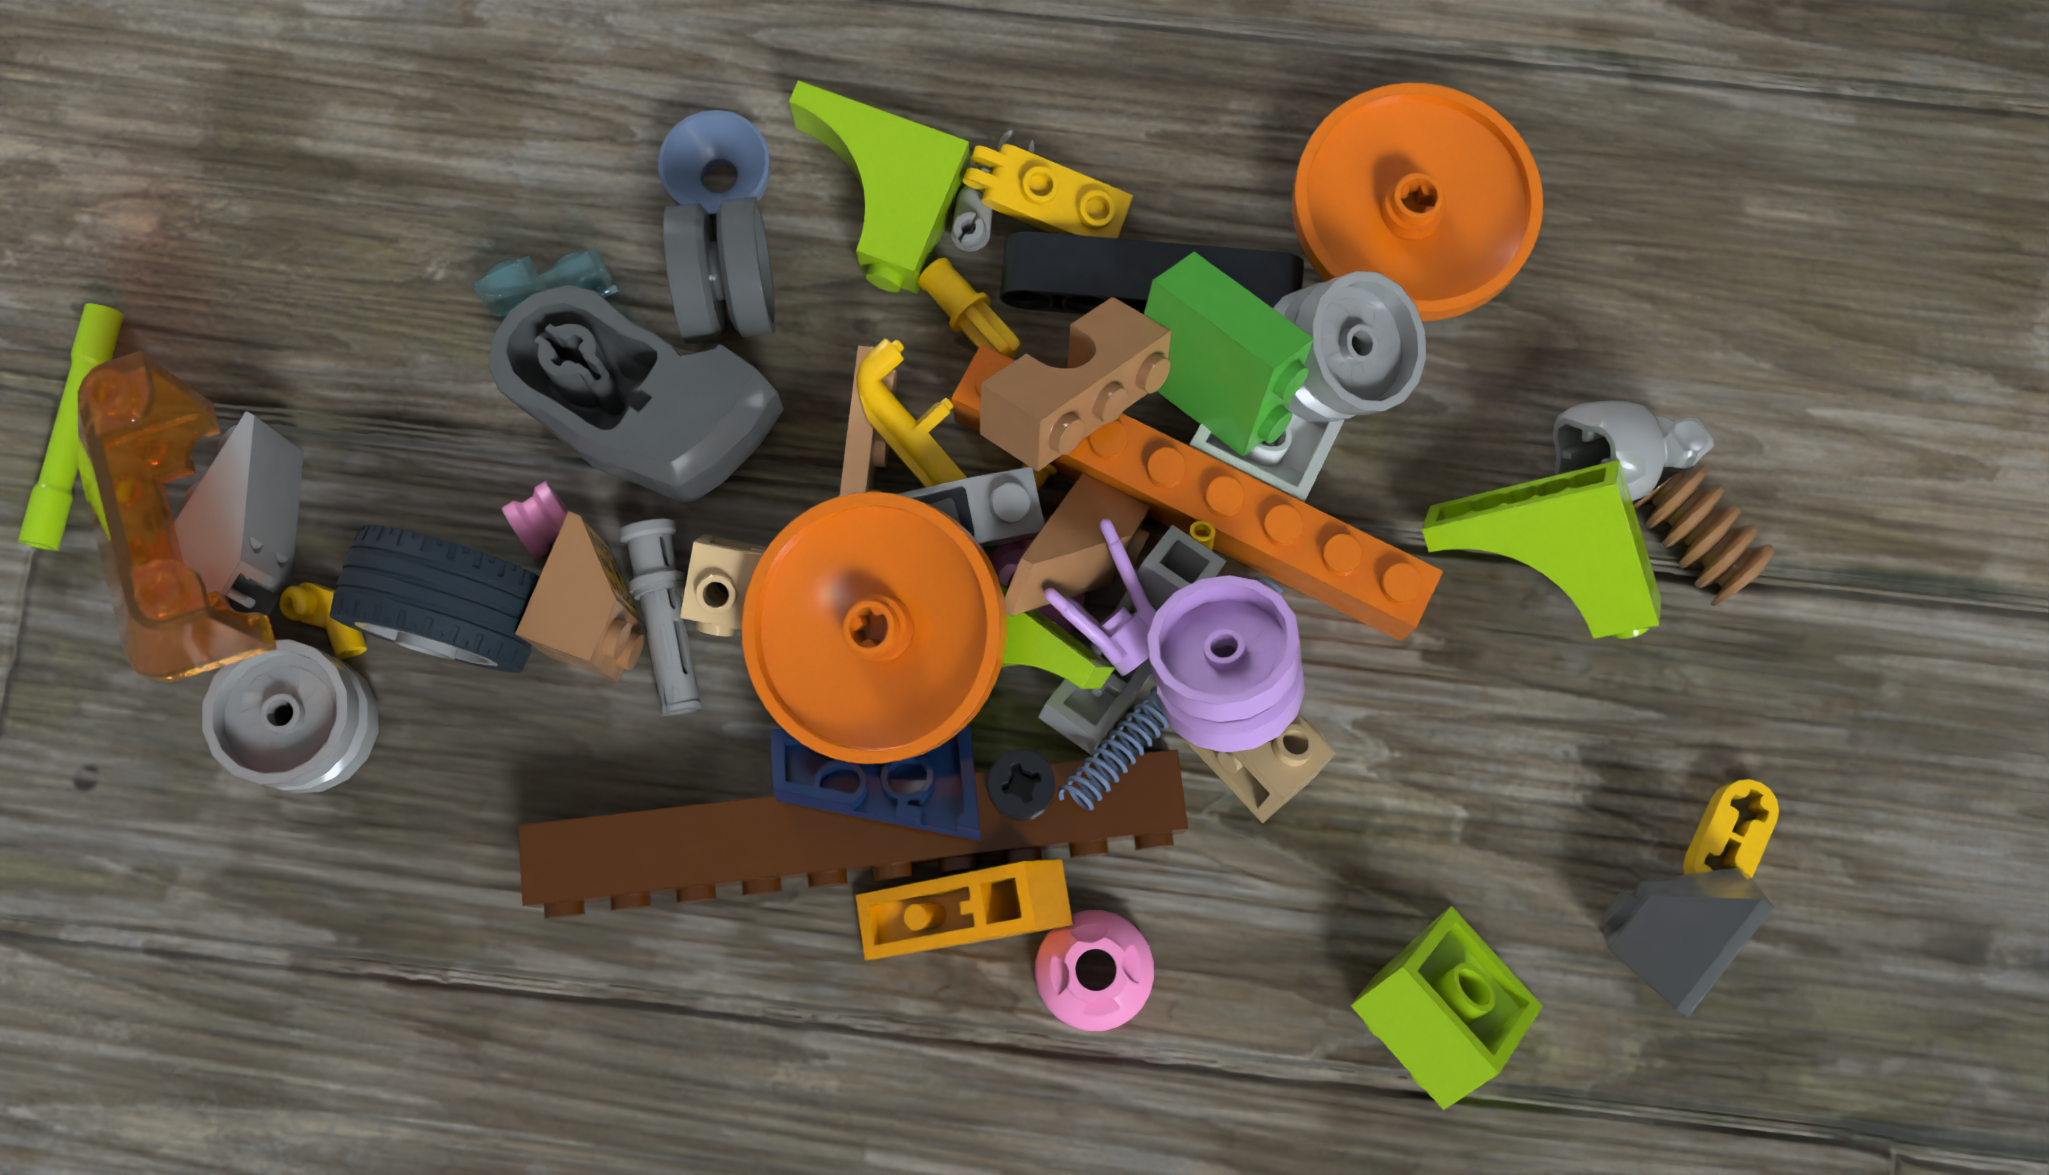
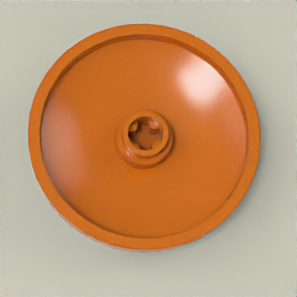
M1400 83L1378 87L1353 97L1336 108L1317 127L1306 144L1295 175L1292 191V215L1297 237L1305 256L1325 282L1354 271L1381 273L1403 288L1416 305L1421 321H1435L1470 312L1493 299L1510 284L1529 257L1539 235L1543 215V189L1540 174L1528 146L1514 127L1493 108L1475 97L1456 89L1427 83Z
M862 492L838 496L808 509L791 521L769 544L752 574L743 606L742 645L744 658L756 693L767 711L788 734L801 744L830 758L852 763L877 764L906 760L925 754L953 738L969 724L988 699L997 681L1006 648L1007 616L1004 596L998 576L983 548L959 522L945 512L927 503L892 493Z

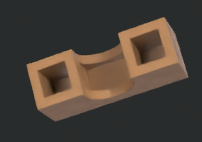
M1111 297L1070 324L1068 368L1051 367L1025 354L981 383L980 435L1034 470H1041L1059 456L1072 452L1080 441L1104 424L1114 422L1125 409L1146 394L1156 392L1164 384L1170 371L1168 357L1171 330L1118 299Z

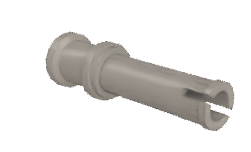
M672 519L640 521L624 526L619 530L620 542L628 544L634 579L628 582L630 594L634 595V599L641 601L642 612L644 613L653 671L659 693L661 716L680 715L702 708L693 670L694 665L686 623L683 618H680L682 608L680 593L685 589L686 577L685 572L678 571L671 537L676 533L677 529L675 521Z

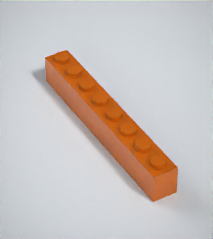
M981 344L951 398L954 420L980 433L981 383L1015 360ZM1123 413L1114 422L1104 424L1080 441L1072 452L1061 455L1049 463L1057 469V472L1076 481L1082 473H1085L1151 506L1147 514L1148 517L1168 527L1174 525L1187 535H1189L1190 527L1194 522L1207 521L1211 523L1216 531L1213 549L1400 642L1416 629L1443 573L1442 570ZM1201 529L1196 532V535L1207 536L1208 533Z

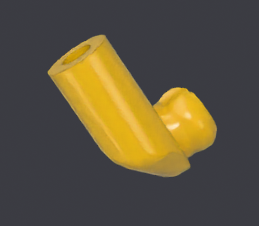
M310 582L286 588L280 597L279 603L283 615L289 620H300L301 622L326 629L335 658L347 659L360 655L367 650V645L361 631L343 625L330 617L333 594L336 590Z

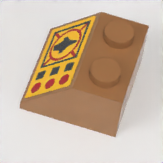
M568 511L515 634L552 659L619 683L624 669L632 670L640 657L644 645V635L640 634L643 624L610 546L580 515Z

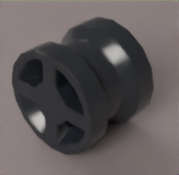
M1025 749L1009 751L999 757L992 766L987 781L990 800L996 810L1007 819L1018 822L1034 820L1044 814L1052 803L1056 786L1054 771L1048 761L1038 753Z

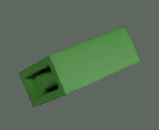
M1193 252L1152 281L1144 315L1171 330L1168 357L1170 371L1166 381L1157 392L1200 425L1202 423L1213 435L1244 457L1263 441H1266L1268 444L1273 443L1289 425L1292 419V412L1288 408L1293 395L1301 388L1308 376L1309 369L1304 364L1314 338L1199 254Z

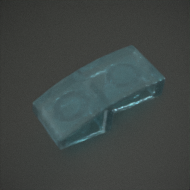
M596 248L585 253L576 252L568 254L559 259L553 265L552 270L542 275L529 256L518 261L507 260L492 267L487 272L486 277L472 283L476 293L494 316H507L510 310L532 294L566 285L593 290L602 298L619 291Z

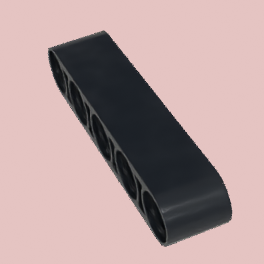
M1017 232L1008 235L1005 239L999 298L1006 305L1018 309L1086 315L1111 297H1114L1144 314L1152 281L1191 253L1196 252L1271 308H1274L1283 296L1303 288L1304 260L1297 255L1279 251L1044 232Z

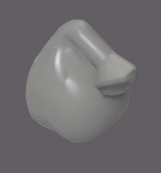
M1599 401L1577 404L1558 415L1553 429L1556 451L1555 475L1620 460L1632 501L1650 495V492L1653 491L1658 483L1664 467H1674L1679 470L1692 469L1699 459L1714 447L1712 436L1699 419L1685 418L1674 421L1670 418L1655 416L1646 406L1629 401Z

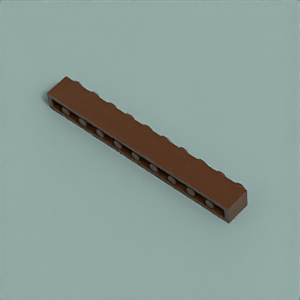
M1178 749L1144 753L1143 756L1135 755V764L1126 763L1128 772L1126 774L1118 773L1119 782L1113 783L1109 781L1111 791H1101V801L1092 800L1093 810H1086L1078 805L1068 790L1064 791V800L1060 801L1058 795V788L1061 785H1067V778L1069 776H1076V769L1084 766V760L1049 764L1054 771L1056 784L1052 803L1044 814L1034 820L1023 822L1007 819L996 810L989 795L987 781L990 771L976 772L981 841L776 801L775 796L518 825L522 905L544 908L545 919H556L585 915V903L610 900L611 911H626L651 907L650 895L676 893L677 904L716 900V888L742 885L743 896H755L782 892L781 880L805 877L808 879V888H825L848 884V872L873 870L874 881L913 877L912 865L938 862L939 873H953L979 869L978 857L1004 854V862L1007 865L1022 861L1044 860L1043 850L1069 847L1070 858L1109 854L1108 842L1134 839L1136 851L1174 846L1173 835L1183 834L1188 829ZM1093 762L1089 764L1090 768L1097 770ZM1082 772L1081 777L1089 780L1086 773ZM1077 781L1072 783V786L1082 790Z

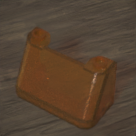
M138 351L106 361L92 368L83 378L78 390V468L124 656L129 666L139 675L161 682H171L274 650L277 647L268 616L260 612L241 613L235 611L230 607L228 596L218 591L207 594L206 586L200 574L183 561L164 484L196 474L194 463L190 460L194 445L203 435L210 437L221 432L214 405L211 401L143 352Z

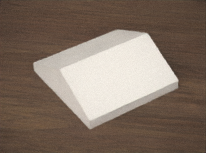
M1292 413L1289 425L1277 440L1270 444L1266 441L1261 442L1244 457L1213 435L1201 423L1189 446L1305 502L1344 420L1329 423L1307 422Z

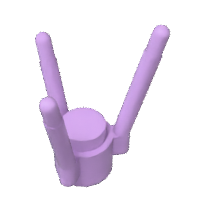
M1105 518L1100 521V529L1137 612L1131 615L1122 606L1099 623L1073 597L1065 599L1054 588H1047L1044 591V597L1068 621L1090 639L1119 674L1124 676L1149 658L1147 635L1156 611L1146 597L1112 521Z

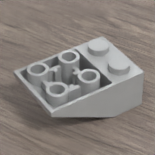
M246 411L238 424L229 428L222 436L217 448V457L202 480L194 483L186 492L181 503V512L166 536L157 540L148 551L144 563L145 568L137 582L208 621L258 642L280 608V597L283 591L292 586L304 452L255 415Z

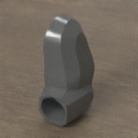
M566 285L532 294L509 311L492 337L488 368L498 390L545 426L571 450L596 469L614 477L642 485L681 503H693L721 485L761 445L784 410L778 392L755 367L723 345L712 343L705 349L682 355L676 348L656 334L631 323L593 290Z

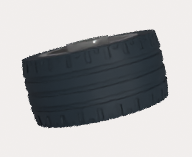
M363 525L359 528L349 547L350 552L346 555L343 572L340 573L336 584L337 590L333 594L330 617L333 620L374 637L428 655L503 672H522L532 652V645L515 633L540 576L509 561L436 537L376 525Z

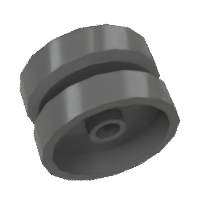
M757 197L722 200L717 212V241L710 216L701 204L694 203L665 207L663 228L666 272L675 317L684 342L690 344L715 341L721 338L726 322L725 300L731 322L741 337L775 333L776 309L773 277L765 226Z

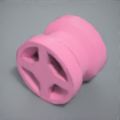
M547 481L536 486L533 496L526 501H512L502 507L503 513L514 532L536 560L548 554L549 547L556 541L568 513V509Z

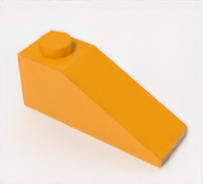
M1062 859L1022 861L855 895L865 961L1073 925Z

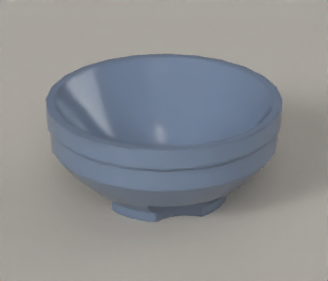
M722 110L702 111L680 121L667 134L661 145L658 157V171L665 191L676 205L699 203L706 209L711 221H717V212L722 200L757 197L759 201L768 187L771 174L770 153L763 135L746 118L733 112ZM718 165L729 166L738 173L736 184L732 189L724 193H713L703 186L706 173Z

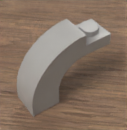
M1172 525L1141 564L1136 574L1149 603L1157 612L1174 592L1200 579L1217 577L1227 561ZM1126 591L1114 612L1124 606L1132 615L1137 611L1128 591ZM1092 643L1089 648L1109 662L1100 649ZM1146 659L1124 676H1121L1114 669L1101 689H1081L1067 679H1064L1046 702L1038 718L1092 755L1093 750L1099 747L1113 726H1116L1153 674L1150 659Z

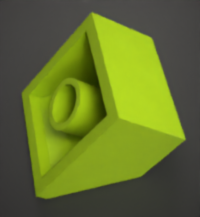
M1452 906L1440 914L1387 963L1350 1005L1363 1019L1369 1031L1388 1047L1410 1072L1413 1080L1422 1089L1426 1090L1443 1110L1501 1072L1543 1007Z

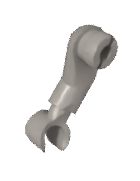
M1013 130L1007 131L1001 137L998 145L999 152L1003 144L1013 145ZM1032 140L1028 152L1035 154L1034 142ZM982 168V169H981L982 171H984V172H986V173H989V174L992 173V171H990V170H988V169H986V168ZM965 185L956 197L951 237L955 246L971 253L980 251L989 241L992 209L982 204L981 199L984 193Z

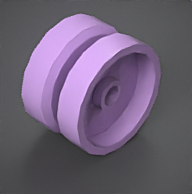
M1231 575L1206 578L1174 592L1155 613L1147 635L1150 665L1156 682L1161 711L1173 730L1197 747L1227 753L1250 750L1280 736L1296 718L1305 693L1300 639L1296 615L1279 593L1257 580Z

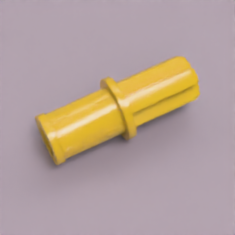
M946 257L935 260L922 272L918 284L930 294L951 318L949 325L953 331H962L977 348L982 344L1011 359L1016 356V353L1021 348L1020 339L989 306L991 303L990 297L984 292L977 293L954 269Z

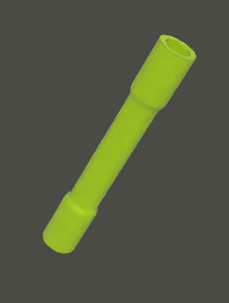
M86 303L84 305L71 351V367L39 480L33 487L18 538L19 543L40 549L59 551L73 502L72 489L103 377L111 365L124 314L118 310L93 303Z

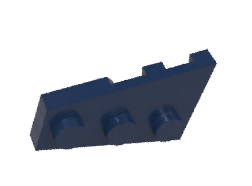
M970 722L953 738L925 754L906 760L877 764L852 763L830 758L801 744L783 728L771 729L772 790L776 801L981 841Z

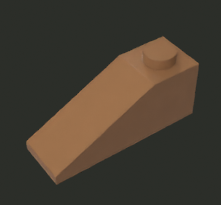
M1082 473L1022 556L1004 598L1006 614L1014 616L1051 604L1044 597V591L1047 588H1054L1067 599L1110 585L1117 575L1118 569L1099 526L1102 519L1107 518L1112 521L1134 568L1151 533L1141 529L1151 506Z

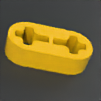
M1751 779L1731 782L1717 789L1709 801L1685 855L1683 863L1684 875L1713 871L1704 864L1705 858L1720 856L1727 844L1729 848L1724 857L1723 866L1726 869L1739 868L1752 878L1779 815L1778 802L1771 789L1763 783ZM1748 796L1751 798L1748 808L1757 814L1756 820L1742 822L1738 826L1736 833H1734L1732 830L1739 817V811L1730 806L1731 800Z

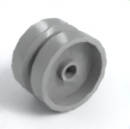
M1354 271L1327 282H1320L1283 296L1273 308L1314 338L1304 364L1309 369L1308 376L1301 388L1293 395L1288 408L1294 415L1307 422L1329 423L1349 419L1355 415L1382 412L1404 402L1418 385L1426 361L1425 329L1417 307L1399 284L1381 273Z
M290 639L261 641L234 654L213 676L202 702V732L212 756L234 776L295 794L323 792L348 780L368 759L379 733L378 703L368 681L348 663L332 657L317 648Z

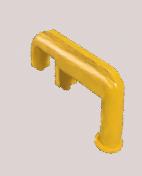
M886 338L883 339L860 363L856 377L859 400L866 420L925 488L966 479L967 477L929 434L937 424L951 413L950 410L953 408V403L948 398H944L941 402L935 403L918 420H915L881 381L904 360L900 354L904 349L903 344L899 340H894L891 343ZM1024 463L1021 468H1026L1030 466ZM1048 464L1039 471L1033 469L1037 491L1050 475L1054 476L1057 473V469L1051 464Z

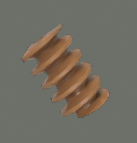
M1701 464L1689 470L1677 471L1650 492V495L1642 497L1633 505L1634 508L1649 504L1655 506V509L1645 523L1649 529L1670 524L1672 528L1661 543L1665 549L1683 543L1688 546L1678 562L1681 569L1702 563L1705 568L1694 583L1698 589L1716 583L1721 586V589L1711 602V605L1715 606L1735 594L1764 571L1765 566L1775 553V549L1771 544L1751 549L1748 547L1758 533V528L1755 524H1748L1735 529L1731 527L1741 513V508L1738 504H1732L1719 509L1715 507L1725 488L1721 484H1716L1700 489L1698 486L1708 472L1706 465Z

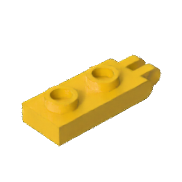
M1003 144L1000 152L985 146H975L971 160L978 166L992 171V173L989 174L976 168H967L962 181L970 188L984 193L981 202L986 207L1049 233L1118 238L1133 195L1010 144Z

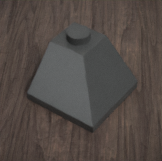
M1739 868L1644 880L1639 883L1632 894L1622 891L1612 901L1602 919V923L1607 926L1602 933L1609 950L1672 1007L1688 1018L1773 910L1774 906L1750 875Z

